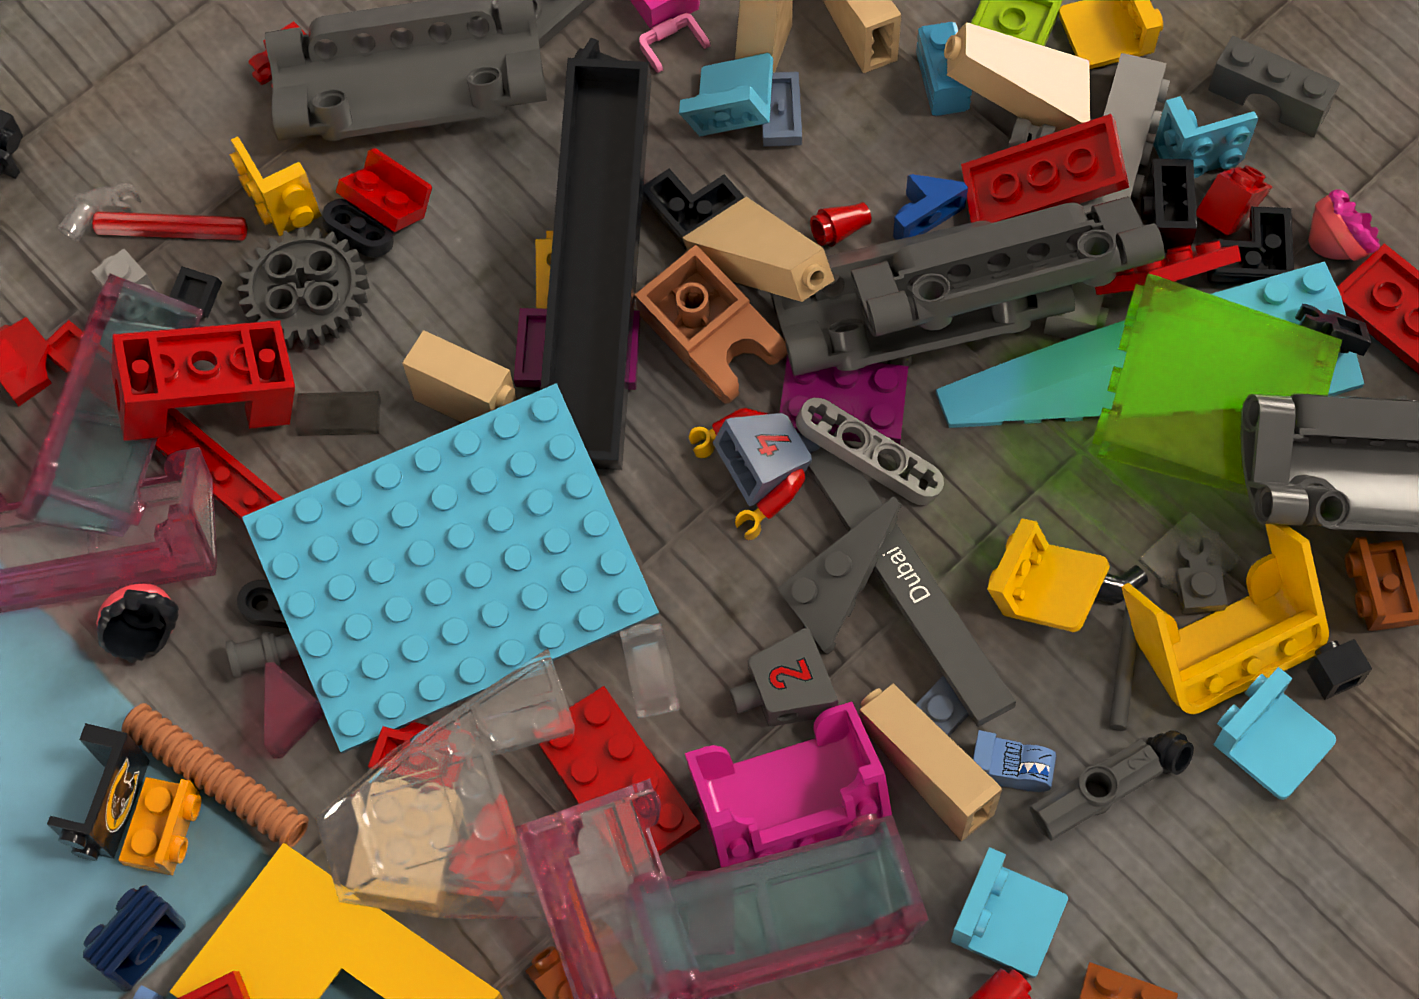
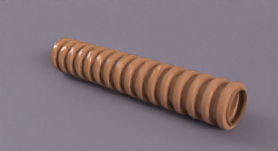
M142 703L133 708L124 719L121 732L128 733L138 746L142 745L143 750L147 753H152L155 759L163 760L165 766L168 768L173 767L175 773L178 775L184 774V779L194 782L196 788L199 790L205 789L206 795L209 797L215 796L217 803L220 805L226 804L227 810L230 812L236 811V815L241 820L247 818L248 825L251 827L258 826L257 830L262 835L268 834V838L272 842L279 841V846L285 843L289 847H293L305 834L309 820L305 814L298 815V810L295 807H287L285 800L277 799L276 794L272 791L266 792L265 786L262 784L255 785L256 781L252 777H245V773L241 769L234 770L235 766L231 762H224V758L219 754L214 755L211 748H203L201 741L193 740L191 734L183 732L178 725H172L171 720L162 718L158 711H152V708L147 703Z

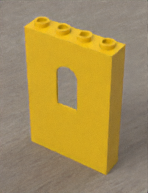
M285 843L280 846L169 991L178 999L232 971H240L250 999H320L341 969H343L384 999H503L498 990Z

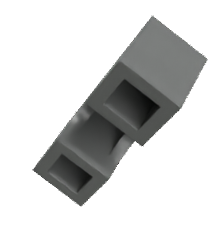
M1232 35L1216 62L1208 91L1242 106L1250 94L1265 95L1274 100L1281 109V116L1278 122L1311 137H1315L1331 108L1340 82Z

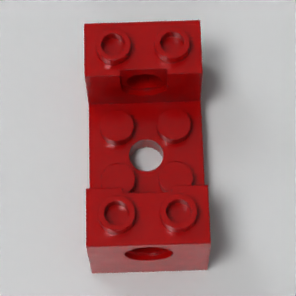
M280 320L112 334L111 375L123 441L166 437L168 408L246 401L245 412L249 429L290 425L295 383ZM205 360L212 363L215 367L209 371H201L196 369L193 364L197 361Z

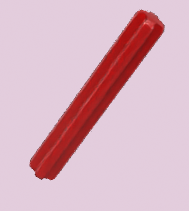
M98 211L94 213L92 228L98 235L244 240L248 231L246 219L243 217Z

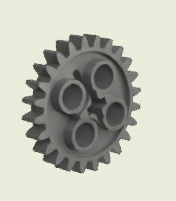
M303 227L299 228L295 238H292L287 231H283L282 242L278 243L270 237L268 238L270 249L265 250L261 247H256L255 250L259 259H246L245 262L250 272H240L239 274L243 283L242 286L237 287L242 299L239 302L244 314H246L245 316L249 323L280 320L288 348H292L298 339L301 340L304 349H308L310 339L316 338L318 343L323 346L325 345L324 335L328 333L336 339L340 338L337 328L342 325L345 328L351 329L353 326L349 316L361 317L362 312L359 304L368 302L365 290L370 288L367 276H365L367 271L364 262H360L361 259L357 249H350L348 240L344 239L338 243L334 232L329 233L323 239L319 228L313 231L311 237L306 236ZM330 266L326 270L317 271L321 267ZM283 270H289L285 274L278 275ZM322 301H330L326 305L317 306ZM290 304V306H288L285 309H278L282 305Z

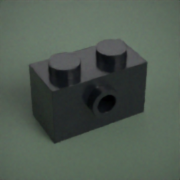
M1153 159L1146 183L1147 196H1142L1141 219L1148 220V225L1152 223L1157 225L1162 237L1165 253L1171 248L1184 245L1192 246L1197 230L1194 162L1191 159Z

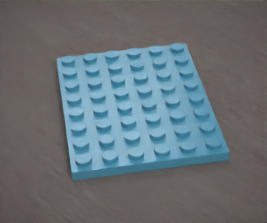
M557 383L242 517L342 754L377 739L382 726L395 730L400 729L659 615V611Z

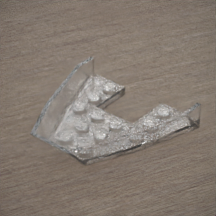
M548 648L390 751L315 817L339 902L436 918L584 921L626 907L632 893L604 811L600 810L517 835L492 759L496 755L574 733L575 726Z

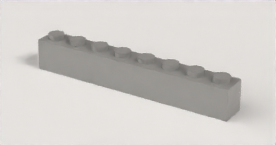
M1121 53L1103 116L1112 114L1116 121L1129 188L1081 203L1080 205L1084 208L1085 213L1090 212L1093 205L1128 196L1139 199L1145 176L1137 174L1139 165L1147 166L1153 143L1146 142L1148 133L1156 135L1162 112L1154 109L1156 102L1164 103L1170 80L1163 79L1167 63ZM1083 282L1072 284L1075 311L1048 317L1044 334L1071 339L1103 328L1109 309L1101 307L1104 296L1112 298L1113 293L1096 295L1095 286H1089Z

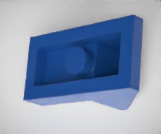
M914 174L908 175L906 195L911 203L904 205L894 218V239L899 240L925 234L965 209L968 192L967 185L961 181Z

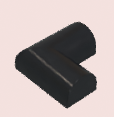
M670 168L644 184L643 201L685 250L687 248L682 237L745 198L725 174L695 194H692Z
M1251 206L1249 211L1250 241L1220 240L1221 247L1238 245L1241 261L1207 271L1208 281L1247 284L1293 271L1292 208Z

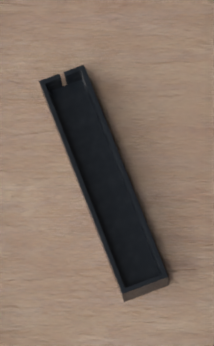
M568 58L540 390L557 383L595 469L622 470L652 79L649 62Z

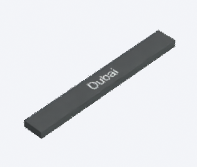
M824 448L810 453L812 462L807 470L848 532L883 505L860 470ZM895 524L891 534L887 533L876 556L878 561L873 570L976 726L980 727L1015 708L1016 700L898 525Z

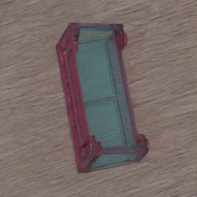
M109 273L91 308L19 506L17 518L31 523L123 537L131 524L139 525L147 504L140 501L142 494L140 489L158 438L123 441L111 375L112 334L203 327L199 323L204 310Z
M867 814L854 819L851 822L852 828L843 836L673 881L669 876H661L659 871H651L633 879L634 883L629 884L624 898L646 999H712L909 944L928 921V916L893 816L878 818L876 814Z

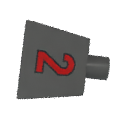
M809 627L801 629L750 657L747 662L751 682L729 689L737 714L761 706L768 726L813 720L826 709L838 706V698Z

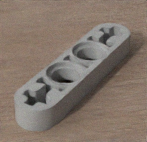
M812 398L807 400L798 412L796 427L804 437L917 505L930 504L942 491L944 478L939 469L831 402L822 398ZM815 413L822 417L818 425L811 421ZM837 424L839 427L832 436L829 432L833 425ZM846 432L856 434L862 442V447L859 449L848 447L842 440V434ZM887 454L892 456L897 463V469L888 471L882 468L878 462V455ZM906 468H909L910 472L904 480L900 476ZM921 478L928 482L925 490L918 487Z

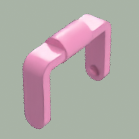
M684 13L673 19L670 18L652 27L650 31L640 36V50L656 73L663 71V67L649 45L678 32V30L686 26L689 27L704 49L710 47L709 39L691 14Z

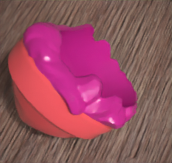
M1341 189L1331 191L1329 195H1326L1315 204L1308 242L1312 250L1324 258L1358 261L1367 258L1370 253H1374L1380 248L1379 239L1376 238L1379 230L1377 227H1371V214L1358 213L1355 210V202H1350L1348 194Z

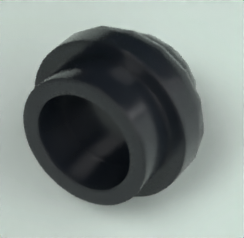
M1176 730L1159 733L1146 740V744L1150 745L1159 757L1160 765L1163 768L1162 773L1164 774L1173 773L1179 775L1188 767L1194 753L1193 744L1188 742L1184 734Z

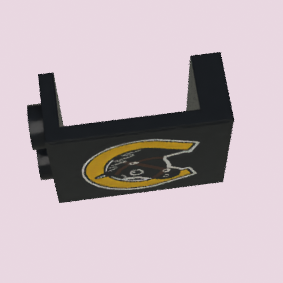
M85 723L79 740L105 767L84 824L50 816L47 825L59 835V842L72 847V854L92 861H97L99 855L114 859L150 760L128 733Z

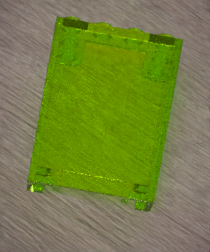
M1148 274L1144 286L1135 285L1124 322L1125 326L1118 350L1126 352L1122 368L1113 367L1107 391L1115 393L1111 409L1102 407L1092 444L1100 446L1097 457L1248 496L1242 467L1240 431L1241 412L1245 398L1250 394L1291 396V393L1328 395L1342 340L1168 279Z

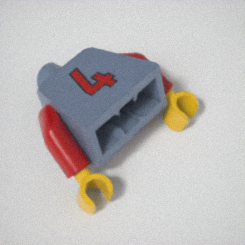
M741 408L712 424L713 428L710 430L700 426L694 427L689 433V440L691 444L705 440L704 443L697 445L693 449L695 456L698 458H707L716 448L748 505H757L758 508L754 511L743 510L739 512L735 519L737 528L747 520L755 522L754 527L744 535L745 539L753 540L761 532L760 522L765 517L768 519L774 517L798 493L806 480L805 471L812 462L810 453L818 450L820 446L804 437L800 432L797 433L789 417L783 413L768 414L749 408Z

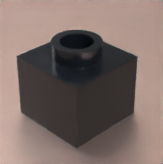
M1353 639L1341 645L1338 641H1332L1315 651L1316 657L1307 669V672L1323 699L1326 700L1362 684L1371 672L1372 667L1356 640Z

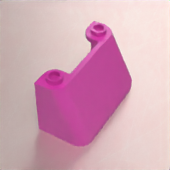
M852 701L828 708L816 718L813 727L815 739L734 764L728 750L721 746H706L685 753L694 788L725 878L737 882L750 880L873 841L889 831L893 818L886 775Z

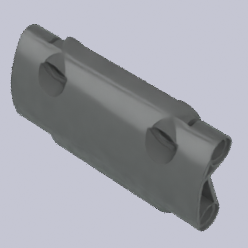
M1127 196L1093 205L1091 211L1087 213L1078 203H1065L908 245L895 253L892 265L884 261L851 270V277L867 326L872 335L877 337L918 325L928 330H939L950 324L953 316L1079 282L1095 287L1104 286L1115 279L1117 272L1164 260L1165 252L1157 225L1152 223L1143 226L1132 200Z
M1291 393V396L1250 394L1245 398L1241 412L1240 430L1242 467L1249 500L1258 522L1261 524L1321 526L1329 529L1419 533V400ZM1325 499V509L1320 514V506Z

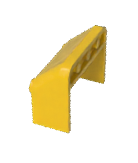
M1265 524L1272 553L1256 561L1249 569L1246 577L1249 596L1227 606L1223 611H1216L1179 630L1172 616L1160 609L1130 583L1121 586L1136 642L1172 701L1188 714L1201 713L1246 691L1260 674L1269 678L1278 667L1286 671L1314 657L1315 651L1327 644L1329 628L1310 542L1288 525Z

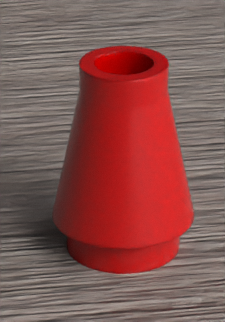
M864 202L855 205L819 209L817 214L811 217L810 227L819 245L824 246L828 244L833 247L862 227L870 225L872 217L868 206Z

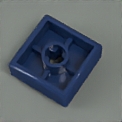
M147 885L140 886L138 890L135 888L128 890L116 905V910L118 911L106 926L104 924L96 926L84 941L86 948L83 951V958L123 992L130 991L186 927L185 920L177 911Z

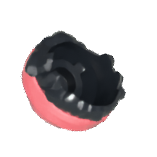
M134 584L123 587L111 594L99 609L96 622L98 644L107 653L112 654L114 657L126 659L130 663H135L137 660L142 661L146 655L154 656L164 648L170 634L174 630L179 616V607L158 586Z

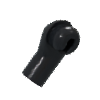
M1134 565L1120 577L1107 573L1096 599L1114 604L1120 603L1125 600L1121 586L1130 583L1138 590L1148 582V577L1137 565Z

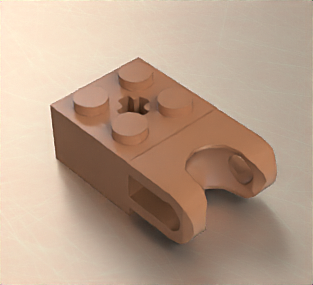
M697 245L693 246L635 294L637 311H640L642 319L724 404L731 403L740 394L738 391V378L729 367L734 357L742 353L755 354L768 365H774L787 356L785 341L779 333L750 304V300Z

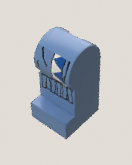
M979 730L973 760L999 786L1033 792L1049 791L1052 786L1057 755L1053 750L1046 747L1023 745L1021 742L996 738V733Z

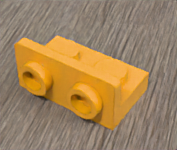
M149 777L145 778L118 859L122 865L173 876L177 863L181 864L187 853L188 839L186 834L190 821L194 822L197 819L201 808L200 792L190 780L181 779L178 784Z

